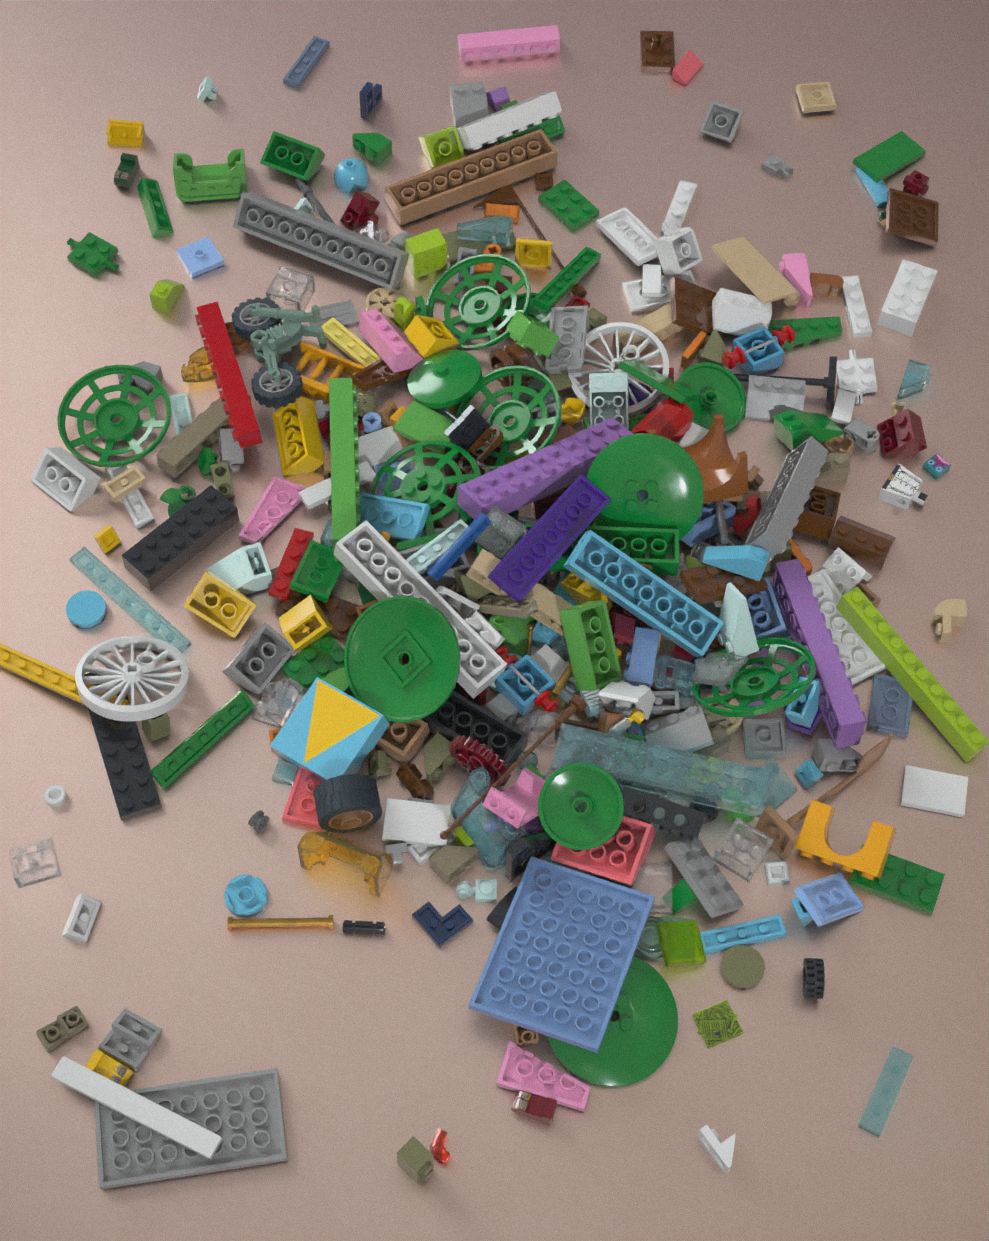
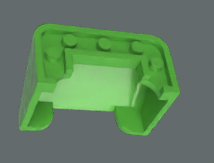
M244 149L231 150L227 158L228 163L193 166L190 155L186 153L174 154L173 174L178 199L189 202L240 198L242 193L247 192Z
M503 615L491 616L490 624L505 638L500 647L506 646L508 653L524 657L527 654L529 631L527 625L532 623L535 626L538 621L531 616L524 619Z

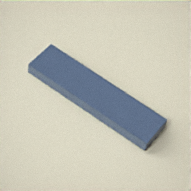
M314 36L284 77L283 84L299 89L329 47V41Z

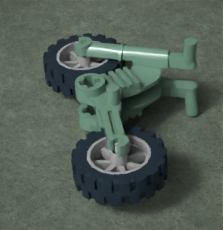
M256 297L253 300L248 299L247 302H241L239 307H235L234 313L232 312V323L235 333L242 339L245 338L247 341H252L256 360L266 364V367H261L259 372H255L254 378L251 379L254 398L260 405H265L267 408L286 407L289 403H294L296 398H300L301 392H303L300 371L296 370L294 365L290 366L289 363L281 364V355L288 353V351L291 352V347L297 344L303 336L317 337L320 347L327 345L322 327L301 325V322H321L317 305L312 306V313L301 310L281 309L273 300L270 301L268 298L260 299V297Z

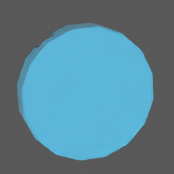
M90 590L74 594L66 605V614L69 621L81 628H89L99 624L107 612L106 602L103 597L97 592Z
M244 874L235 877L228 883L224 899L231 913L238 917L247 918L255 916L263 910L267 904L268 894L266 885L260 878Z

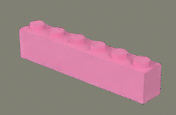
M557 25L458 34V50L461 61L553 53L560 51V36Z

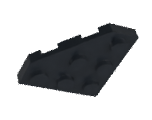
M547 832L523 837L518 842L513 841L506 851V878L512 882L526 870L531 856L541 859L555 848L556 841Z

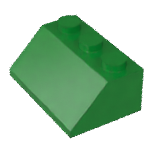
M273 131L260 164L308 181L319 171L325 154L318 147Z

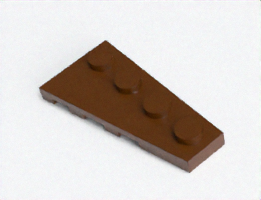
M380 358L351 376L353 385H356L363 391H367L407 377L413 368L394 373L384 360Z

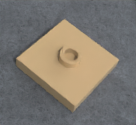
M830 81L796 85L803 113L836 110L837 104Z

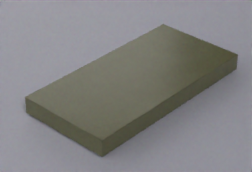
M507 218L442 234L447 242V258L450 265L457 263L459 247L477 249V255L483 254L485 248L490 244L499 245L501 252L516 248V237Z

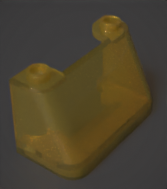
M325 830L305 833L297 846L301 868L311 871L312 867L316 864L321 863L325 865L329 857L362 869L365 873L364 881L370 884V894L379 898L393 870V860L390 855Z

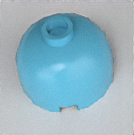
M349 158L337 165L334 172V180L339 190L345 193H355L356 190L361 189L362 191L368 186L369 174L367 167L360 160Z

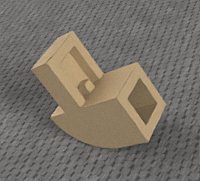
M947 599L936 607L931 619V625H936V635H939V643H948L952 633L951 626L963 627L967 618L966 600Z

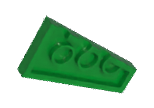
M840 316L770 320L768 327L771 335L773 330L782 331V327L785 325L794 329L796 334L794 342L788 343L785 341L784 346L781 347L782 349L786 348V350L794 348L795 345L810 344L814 340L822 341L841 336L843 331Z

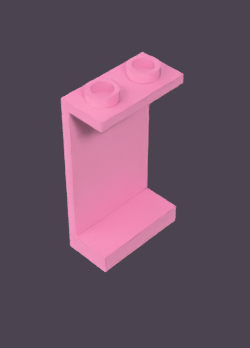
M525 768L521 771L516 784L500 792L496 788L491 787L483 806L511 825L519 828L539 816L538 799L546 780Z

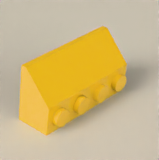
M300 396V398H296L294 403H289L286 407L281 406L276 410L272 417L283 475L292 476L314 472L325 463L314 402Z

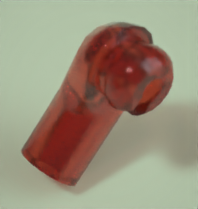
M438 1128L430 1144V1151L435 1161L443 1164L450 1159V1153L447 1152L443 1145L448 1133Z

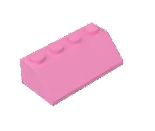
M371 309L360 313V333L394 373L414 368L424 359L396 324L381 311Z

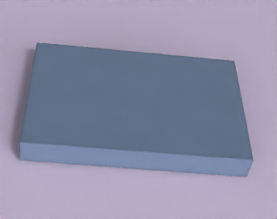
M874 674L866 730L907 738L913 699L895 677Z

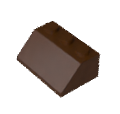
M840 516L830 534L827 547L833 550L839 547L849 556L882 569L896 537Z

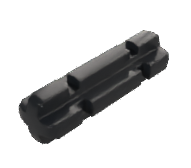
M344 920L342 929L344 933H352L353 931L355 934L376 933V935H384L386 925L384 922H376L374 924L373 921H355L354 923L352 920Z

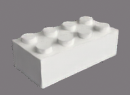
M903 259L881 310L877 325L912 336L933 287L938 270Z

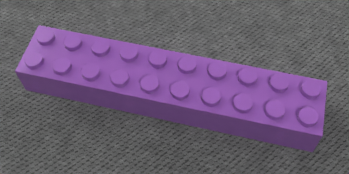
M613 417L459 485L458 505L473 519L482 512L493 521L571 485L580 474L587 477L593 461L607 445L633 433Z
M799 559L776 563L772 584L779 598L792 640L806 647L814 658L816 672L813 680L820 682L818 706L834 747L838 749L860 744L861 736L864 734L863 728L867 721L866 715L859 707L860 703L857 694L854 695L852 681L850 678H847L845 664L839 658L838 647L833 644L832 632L826 627L825 615L819 610L818 598L814 597L812 593L813 587L806 578V569L804 566H801ZM805 662L802 666L808 678L810 669L808 663Z

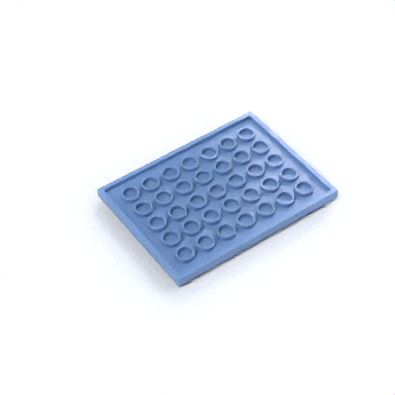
M531 856L470 1000L469 1009L598 1053L652 909L655 896Z

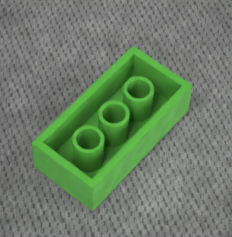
M587 601L559 611L577 691H593L605 687L611 682L623 680L606 601Z

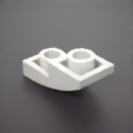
M838 389L831 421L845 425L850 423L856 393Z

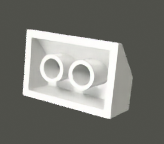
M720 288L712 300L714 330L743 336L765 326L767 329L769 327L772 316L771 302L763 304L757 296Z
M48 447L45 448L31 481L70 512H73L94 494L101 478L63 448Z

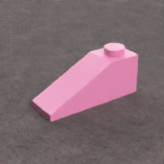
M805 253L784 254L783 260L779 262V271L800 292L799 298L804 305L810 307L813 294Z

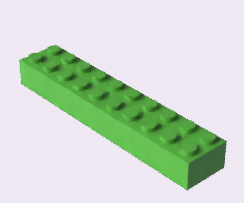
M329 378L333 552L336 543L361 524L357 386L353 385L352 378ZM334 555V561H339L338 558Z

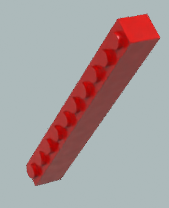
M218 301L196 307L198 315H195L197 325L202 326L199 327L201 338H205L203 340L205 351L209 350L207 357L209 363H213V365H210L213 376L217 375V378H215L217 389H222L219 391L221 401L226 402L223 404L225 414L230 415V417H227L230 429L234 428L231 431L234 442L238 441L240 449L263 443Z

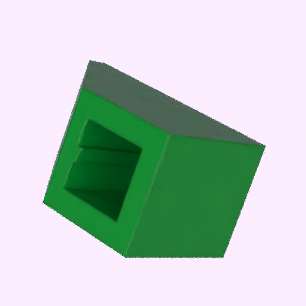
M354 133L352 135L353 148L377 165L392 154V141L381 133Z

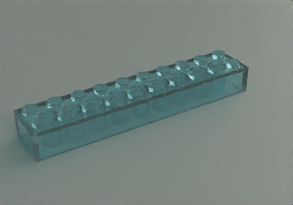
M561 723L551 770L557 771L569 764H592L610 773L619 786L623 785L632 789L759 818L764 810L771 770L564 723Z

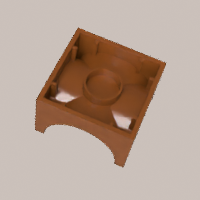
M716 414L708 433L697 443L683 447L694 459L700 470L704 484L703 504L748 494L747 454L745 451L738 452L736 460L733 458L726 438L724 417L722 414ZM655 428L647 430L648 434L657 435Z

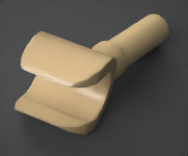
M897 398L894 400L892 417L903 411L905 401L899 405L896 403Z

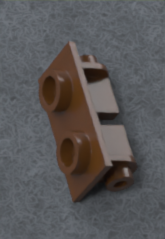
M402 761L396 775L409 790L412 797L423 800L426 796L431 798L435 794L434 788L426 779L418 780L423 775L414 763L411 764V762L405 763Z

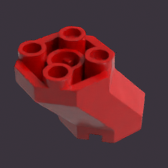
M671 398L662 400L633 429L632 433H647V430L655 428L657 435L668 438L676 443L690 429L694 413L685 403L676 404L674 403L675 400Z

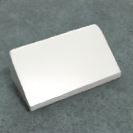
M83 893L78 895L62 936L87 942L101 901Z

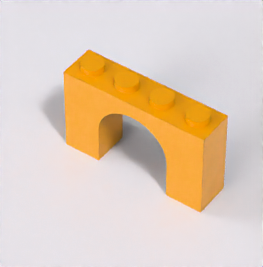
M811 800L795 847L801 851L800 855L811 859L813 855L820 857V862L830 866L833 865V862L840 864V869L853 873L854 870L862 872V877L874 880V877L881 878L897 829L873 820L867 840L858 852L852 855L837 854L828 842V830L835 808Z

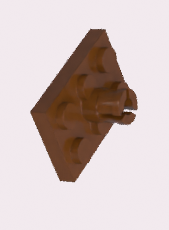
M640 31L641 72H672L675 67L673 31Z

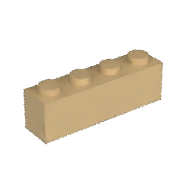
M671 302L632 323L648 329L659 340H665L669 335L683 329V327L672 323ZM614 333L612 346L616 349V334ZM618 333L620 355L624 347L627 346L631 333ZM635 335L631 345H635L638 348L646 339ZM649 343L644 349L651 348L653 344ZM629 353L627 358L634 357V353Z

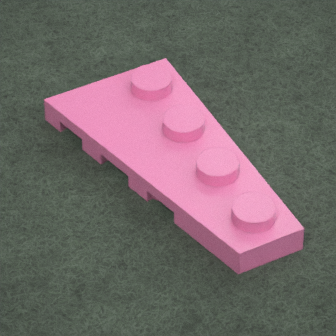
M274 476L239 533V539L250 544L261 542L302 501L298 492L306 488Z
M510 1040L496 1086L516 1092L524 1091L534 1096L556 1099L557 1104L580 1111L585 1110L591 1088L567 1073H562L555 1069L548 1062L545 1063L536 1058L529 1051H524L517 1047Z

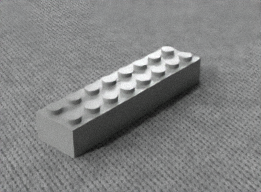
M812 436L787 454L744 544L770 551L767 563L776 554L780 555L786 550V543L792 537V530L798 524V517L805 508L803 506L810 498L809 493L816 484L815 479L820 475V468L826 462L825 457L828 450Z

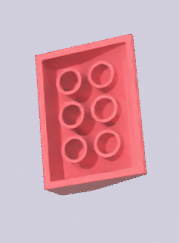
M624 816L618 831L606 843L592 849L575 850L564 847L556 842L550 861L632 886L649 853L655 836V830L652 824Z

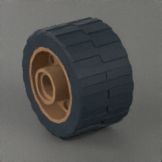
M355 773L329 778L320 783L313 791L320 828L325 831L345 833L361 830L376 823L382 816L376 780L366 774Z

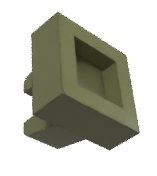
M377 750L368 758L369 776L377 779L379 776H387L392 772L391 768L386 767L392 760L390 757L385 756V751Z

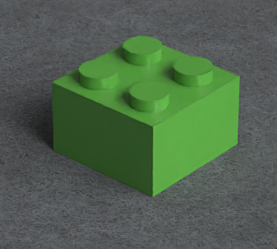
M519 310L516 311L506 328L511 333L510 337L517 341L518 345L525 349L529 347L538 356L543 354L549 357L560 339L548 326Z

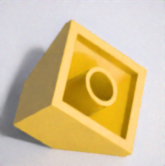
M516 238L515 262L519 266L551 268V241Z

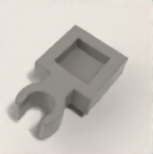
M772 153L761 165V169L774 176L779 173L784 179H789V173L793 174L794 170L791 166H785V160Z

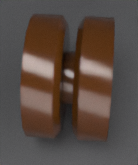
M513 342L505 346L504 350L499 349L490 355V364L493 371L507 366H527L533 368L527 353L517 342ZM514 375L497 379L503 388L514 386ZM522 375L521 383H525L533 377Z

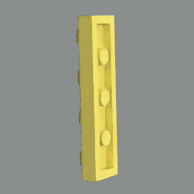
M334 317L321 326L324 336L357 364L367 367L381 358Z

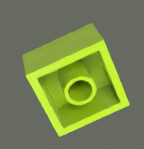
M438 228L405 239V252L410 253L407 266L414 278L425 276L428 273L447 267V242Z

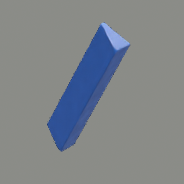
M481 512L431 566L427 573L435 581H438L492 521Z

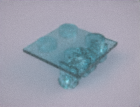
M771 757L743 781L744 787L742 788L745 794L751 793L763 810L769 805L775 810L797 791L774 757Z

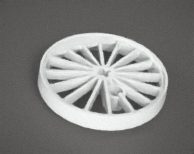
M615 322L599 326L588 332L586 336L585 348L606 364L584 358V364L601 368V370L568 373L572 382L571 387L576 397L585 403V407L590 410V392L587 390L589 382L582 385L575 377L589 376V373H622L625 371L620 370L618 367L621 361L635 359L643 363L660 355L663 364L650 365L648 367L655 371L663 370L662 375L668 378L669 359L662 342L651 331L636 324ZM609 333L616 334L617 358L614 359L603 335ZM618 333H631L627 346L624 347L620 356ZM635 335L646 339L638 348L635 345H631ZM600 338L611 361L589 344L595 339ZM649 343H652L657 349L640 358L639 353ZM629 353H634L635 357L627 358V355ZM628 374V382L647 396L646 399L638 403L629 387V395L635 404L629 406V417H632L653 406L663 393L657 389L650 393L632 379L637 378Z
M122 636L104 641L90 649L79 661L75 679L81 700L96 714L118 721H142L168 712L181 701L188 686L189 668L183 654L173 645L163 640L148 636ZM130 648L131 662L126 663L118 650ZM134 648L146 649L145 652L138 655L134 662ZM152 651H157L161 654L156 657ZM112 652L122 667L104 655ZM166 658L173 660L172 662L157 666ZM95 661H99L108 668L99 667L91 664ZM176 668H179L181 670V672L164 673ZM90 672L103 676H84V674ZM163 681H179V683L176 685ZM89 684H101L92 688H87L85 686ZM131 688V705H121ZM134 688H136L145 704L135 705ZM156 688L162 689V690H166V691H170V693H168L167 695H165L164 693L160 692V691L157 690ZM144 690L158 698V700L151 702ZM108 691L107 693H105V694H104L103 696H101V697H99V696L97 695V694H99V693H103V692ZM120 693L114 704L107 702Z

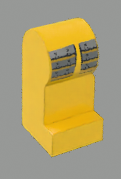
M97 1048L85 1066L125 1087L133 1074V1071Z

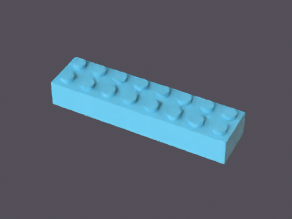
M591 530L584 533L563 566L650 627L660 631L662 635L694 657H702L724 623Z

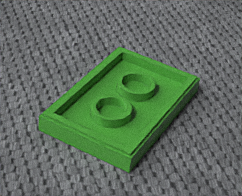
M413 400L394 425L393 431L416 443L424 441L452 443L444 432L453 422L446 416ZM428 446L425 448L435 453L444 454L448 447Z

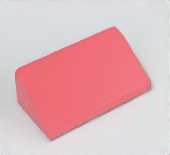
M689 50L673 68L672 79L686 85L702 68L703 63Z

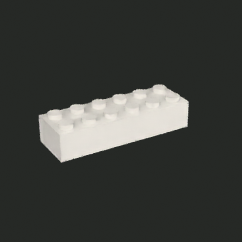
M556 91L542 93L458 127L457 131L462 148L467 151L479 149L484 144H491L498 141L497 139L511 136L513 132H520L527 129L528 126H534L542 123L543 120L555 118L562 109Z

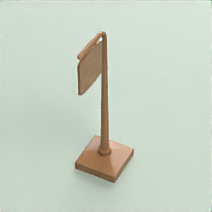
M890 734L888 738H885L867 751L858 764L855 773L815 801L824 803L878 762L886 752L894 735ZM810 804L786 821L771 805L763 810L754 831L782 860L790 855L799 837L792 826L807 815Z

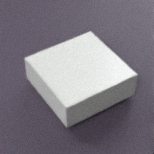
M786 861L765 863L764 868L768 886L790 883Z

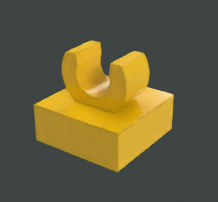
M107 525L93 536L101 550L105 553L121 542L117 533L110 525Z

